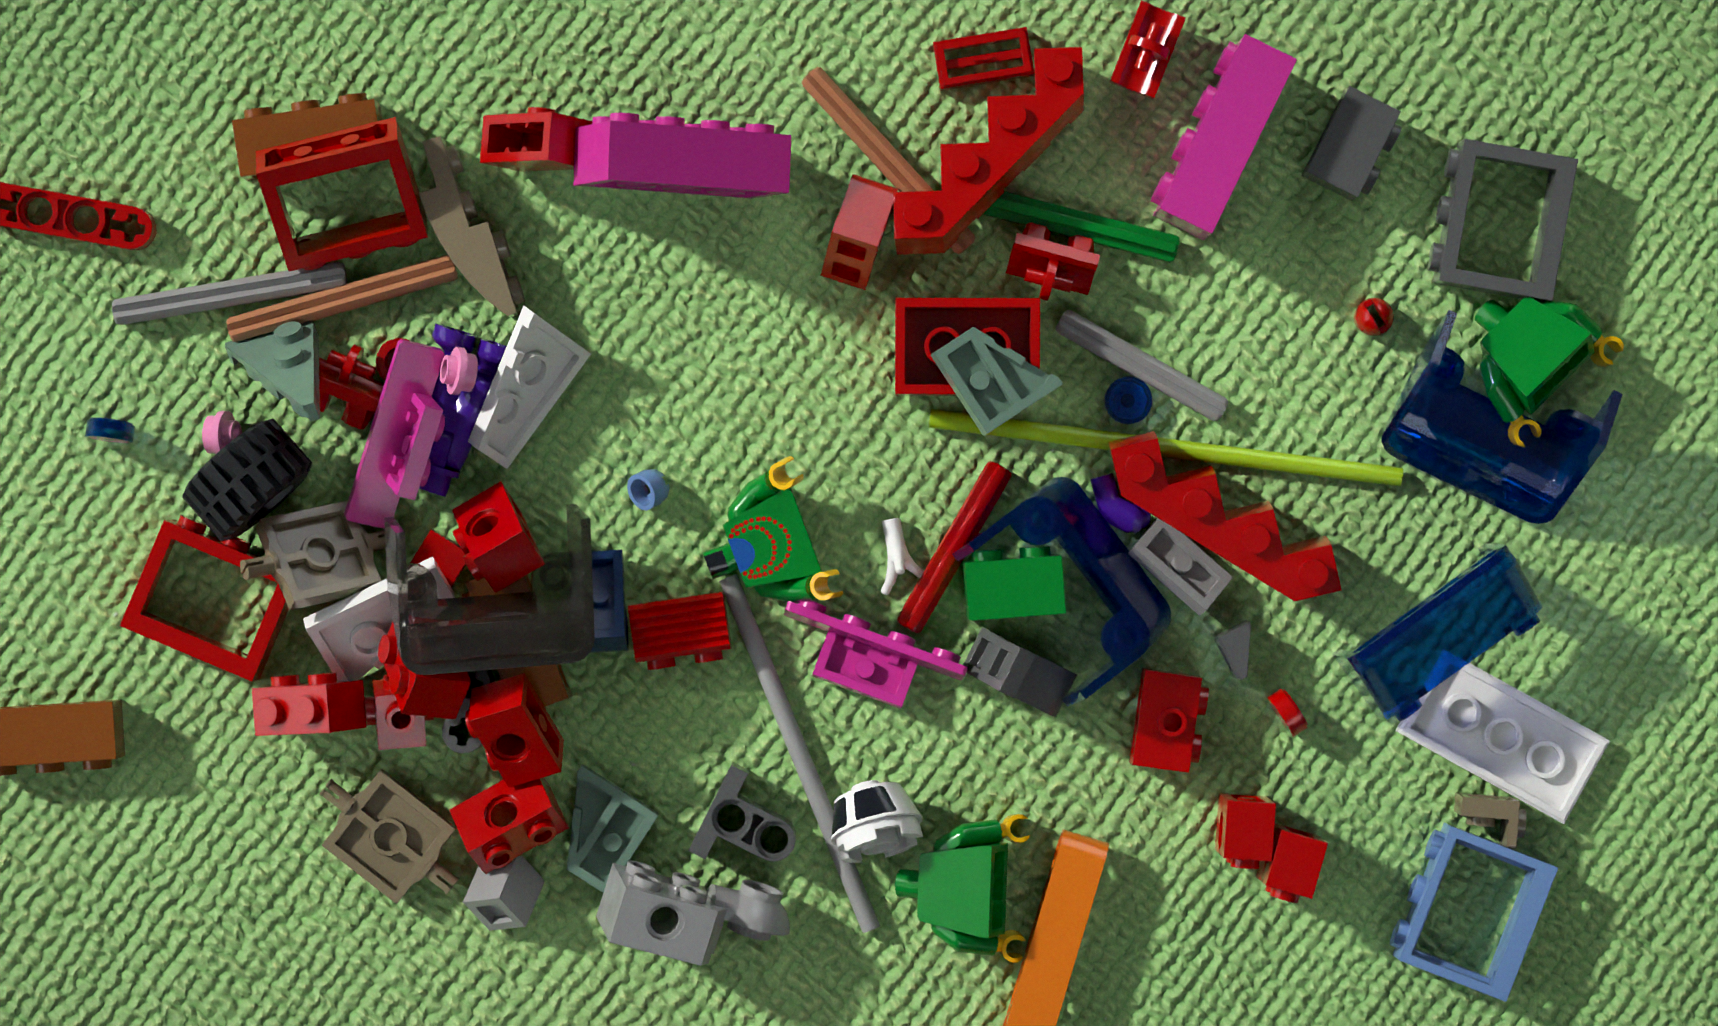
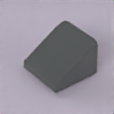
M1247 620L1221 632L1214 639L1233 677L1239 680L1246 678L1248 675L1251 622Z

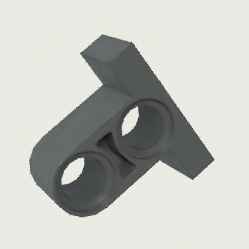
M983 627L963 664L968 667L966 673L996 690L1053 717H1057L1077 677V674Z
M732 762L688 851L706 859L718 836L765 860L772 862L781 861L788 857L794 849L796 830L792 822L784 816L738 794L750 770ZM725 805H738L744 811L746 820L738 829H728L719 821V810ZM774 825L783 828L788 835L787 845L775 851L765 847L761 840L763 830Z

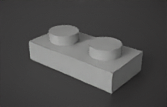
M1158 518L1128 552L1131 557L1199 616L1210 607L1233 578L1187 536Z

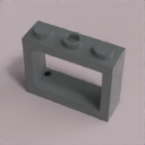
M1463 139L1458 142L1457 149L1450 148L1444 170V176L1451 178L1448 196L1440 197L1436 213V224L1443 225L1440 243L1433 242L1429 252L1427 270L1434 272L1432 283L1518 299L1531 297L1538 302L1544 300L1553 301L1578 159L1470 139ZM1476 158L1549 171L1529 282L1456 269Z

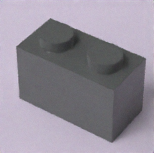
M1351 86L1347 87L1343 91L1301 176L1351 201L1358 198L1360 192L1368 195L1381 169L1374 166L1381 150L1390 152L1402 130V126L1396 124L1401 111Z

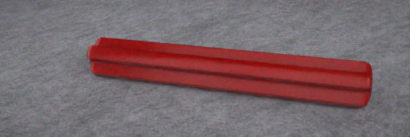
M989 461L899 613L897 621L900 625L915 633H920L1011 479L1012 473L1008 469L993 461Z

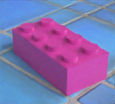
M1244 34L1237 44L1229 41L1213 70L1214 74L1221 76L1216 87L1208 84L1192 113V116L1200 119L1195 130L1187 128L1185 133L1183 132L1171 156V159L1179 163L1173 174L1166 171L1164 176L1162 175L1150 199V202L1158 205L1153 214L1154 217L1203 241L1213 233L1297 61L1296 58L1247 34Z
M610 113V117H593L591 125L575 128L573 186L749 199L787 194L790 188L791 135L774 134V125L746 124L745 128L730 127V122L720 120H702L701 124H685V118L660 116L656 117V120H639V114Z

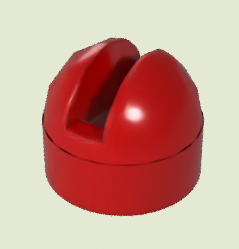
M1380 298L1364 300L1355 310V325L1360 332L1368 336L1384 334L1393 324V309L1388 302ZM1372 304L1385 323L1380 328H1378L1374 318L1367 310V307Z

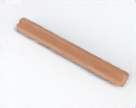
M814 68L803 78L802 85L894 187L898 188L899 192L934 191L822 68ZM967 227L950 248L957 254L963 253L974 242L975 235Z
M449 255L440 256L350 282L343 286L229 317L227 319V330L233 342L242 341L273 332L278 326L287 322L296 321L301 324L311 320L315 321L454 281L458 278L457 268Z

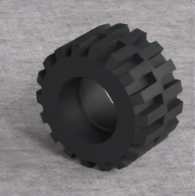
M269 419L253 425L213 456L189 481L182 498L220 541L230 540L249 530L260 519L267 516L305 480L311 469L312 461L275 419Z

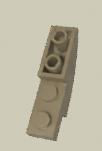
M441 136L423 141L436 188L420 192L419 196L428 220L441 245L463 276L487 301L511 318L519 316L518 304L524 303L525 298L517 275L509 277L503 259L511 257L503 230L494 232L493 225L489 222L475 226L472 225L471 219L477 218L478 212L470 190L462 192L457 178V174L464 172V168L456 145L447 146L446 140Z

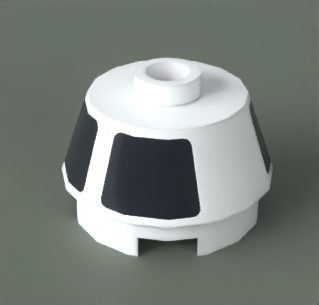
M877 780L861 782L854 785L851 791L840 795L834 800L831 844L837 846L840 860L846 863H861V853L865 855L884 853L885 858L918 845L916 838L923 837L920 827L923 816L901 784L896 782L879 783Z

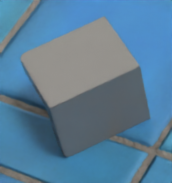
M522 855L514 858L507 866L494 869L487 874L478 866L463 903L489 931L526 927L544 885V879Z

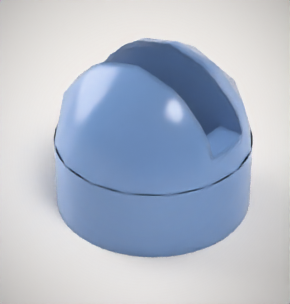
M648 469L629 478L627 484L628 494L632 502L639 509L650 510L660 505L668 497L670 487L669 484L666 485L662 478L665 476L662 472L656 469ZM645 485H647V486L649 487V489H650V491H651L650 494H649V492H648V490H647V488H646Z

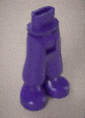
M437 323L432 333L434 342L444 350L445 355H451L455 347H463L467 353L471 354L478 338L476 335ZM481 338L477 349V378L471 392L461 391L459 395L449 394L446 384H442L440 381L439 372L432 398L443 409L442 414L445 416V426L440 440L433 442L428 458L431 462L428 481L424 487L419 486V489L446 497L452 478H459L460 470L472 447L468 440L507 346Z

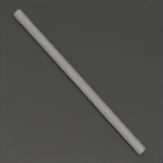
M735 574L719 581L860 928L863 933L876 929L880 924L855 863L841 861L837 846L831 844L834 811L739 578Z

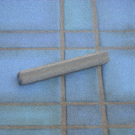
M1071 310L1063 313L1056 326L1058 334L1212 421H1218L1228 406V400L1225 397Z

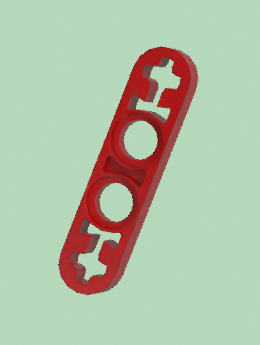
M0 182V199L17 203L16 222L11 221L15 212L0 209L1 227L127 250H142L148 247L156 236L154 218L147 211L140 208ZM16 193H22L17 203ZM37 198L47 199L52 206L51 218L42 225L33 224L27 215L29 204ZM83 207H93L99 215V224L93 232L80 233L74 225L75 214ZM109 210H116L112 220L131 223L133 216L138 215V223L145 226L144 234H137L133 242H128L129 234L120 230L110 229L111 238H104L110 226Z

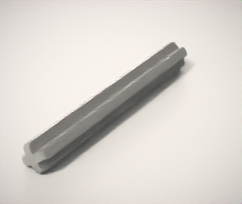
M334 262L314 270L298 269L290 272L286 270L115 299L112 301V313L116 324L125 325L319 292L347 284V274L343 263Z

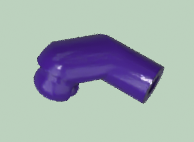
M1113 473L1090 479L1099 515L1104 522L1125 533H1137L1140 529L1149 525L1151 520L1149 512L1119 497Z

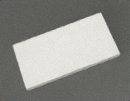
M1444 648L1440 649L1395 730L1563 824L1566 822L1610 740Z

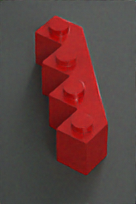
M1082 47L1034 49L1035 95L987 96L989 142L940 144L942 190L893 192L894 240L897 255L945 253L958 240V236L976 218L979 219L1004 193V189L1022 170L1025 171L1051 145V141L1068 123L1071 124L1084 111Z
M1155 431L1108 442L1122 497L1293 601L1342 591L1332 544L1326 535L1282 545L1274 509L1269 501L1224 511L1216 473L1212 466L1166 476Z

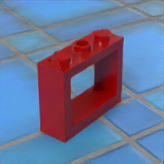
M396 117L256 151V176L289 272L298 269H318L327 262L347 257L359 259L368 256L376 250L392 246L408 247L421 239L428 238L426 212L419 196V189ZM389 159L405 210L404 212L296 238L279 186Z
M180 515L178 522L175 520H164L120 626L249 681L260 680L289 611L279 584L276 586L248 654L147 612V607L175 541L240 567L241 560L260 557L248 552L251 543L238 537L220 541L213 536L205 534L207 525L184 515ZM271 574L262 576L278 583Z

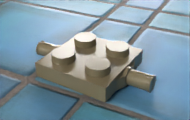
M348 501L262 518L255 529L265 550V556L241 560L240 571L245 580L271 574L278 582L289 610L349 597L382 581L373 562V552L395 548L397 546V536L394 534L393 528L367 533L359 523L348 521L344 516Z
M381 769L367 788L354 796L334 782L333 779L320 792V796H323L342 811L336 827L322 846L397 904L410 887L424 877L443 890L446 895L459 880L458 877L454 876L437 862L442 846L457 827L385 770Z

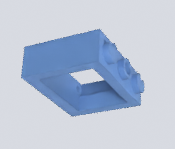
M1444 822L1441 831L1434 830L1428 840L1424 856L1430 859L1424 875L1417 874L1410 886L1407 901L1412 902V906L1406 920L1399 919L1395 925L1390 939V945L1395 947L1392 955L1399 961L1506 1002L1558 867ZM1456 843L1527 870L1486 976L1415 949Z

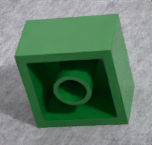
M1048 545L1020 547V557L1003 558L1002 550L1000 549L972 551V560L962 561L966 618L969 621L1066 614L1062 555L1051 554L1050 546Z

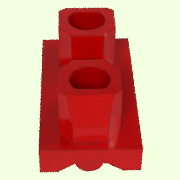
M1141 0L1109 82L1154 99L1186 17L1165 11Z
M1031 222L1026 225L1022 234H1016L1006 274L1024 278V281L1042 285L1039 298L1045 301L1049 300L1052 288L1068 293L1073 291L1085 295L1089 294L1100 258L1099 254L1094 253L1093 239L1075 235L1069 237L1067 246L1049 241L1051 232L1046 226Z
M354 344L347 356L331 350L327 360L319 357L320 412H324L328 408L332 396L342 399L347 404L341 420L345 424L364 430L376 412L384 383L372 379L376 367L361 362L364 348Z

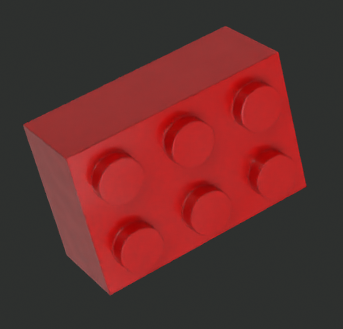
M895 298V396H957L930 355L972 327L992 337L995 343L1001 347L1010 348L1026 358V362L1040 369V298Z

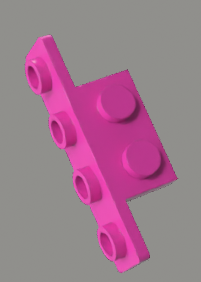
M400 339L397 342L344 512V516L348 521L389 529L392 525L400 497L415 500L419 486L424 487L427 483L431 470V462L428 459L433 442L440 440L445 426V416L442 414L443 409L432 398L441 363L445 355L440 348Z
M812 600L800 601L798 604L791 601L787 602L784 616L828 632L812 676L901 709L917 665L960 681L966 675L968 667L959 664L961 657L953 652L934 647L933 652L929 653L915 648L916 640L907 635L889 631L886 637L869 631L871 623L848 614H844L843 620L824 614L826 611L824 605Z

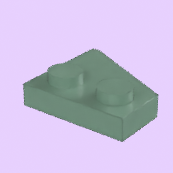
M972 327L930 355L983 436L1063 384L1059 377L1052 373L1048 375L1026 362L1025 357L1010 348L1001 347L995 343L992 337L975 327Z
M582 764L577 771V787L567 870L604 893L612 863L623 866L627 865V862L640 845L659 813Z

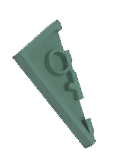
M313 320L301 324L296 321L287 322L278 326L273 332L238 342L230 341L225 343V348L232 364L242 363L248 376L254 381H260L263 388L277 399L281 400L286 397L290 401L293 411L299 416L310 419V422L320 419L319 335Z

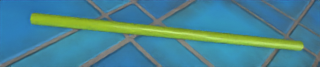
M931 409L929 428L982 434L968 413ZM1009 419L986 435L1110 450L1109 441L1135 436L1136 434ZM1157 437L1161 455L1167 458L1401 487L1403 479V468Z

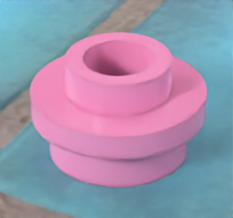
M455 347L451 355L443 357L440 368V381L442 384H446L449 394L459 395L461 391H472L477 378V356L467 353L463 347Z
M219 411L215 416L210 415L206 417L202 429V441L207 453L216 455L227 444L242 434L239 421L235 420L230 411Z

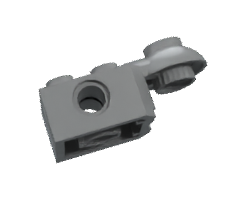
M632 860L627 862V866L612 863L596 915L610 943L700 966L708 964L711 954H714L724 920L728 921L727 927L733 932L757 940L768 941L771 935L784 936L790 933L788 914L781 904L783 892L775 887L757 881L743 880L740 890H733L711 884L707 889L700 885L701 881L691 875L674 872L672 878L655 874V868Z

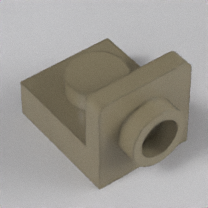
M1455 793L1454 812L1461 816H1467L1466 824L1495 827V820L1501 819L1499 844L1506 848L1516 849L1517 837L1523 838L1526 831V810L1520 809L1519 800L1506 796Z

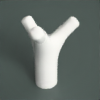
M900 518L882 521L888 555L886 578L881 588V593L884 595L890 594L897 576L904 574L905 569L918 578L924 572L913 561L907 550Z

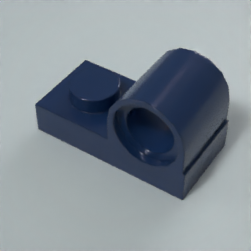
M622 549L575 552L576 634L580 654L628 651L629 633L625 604L624 556Z

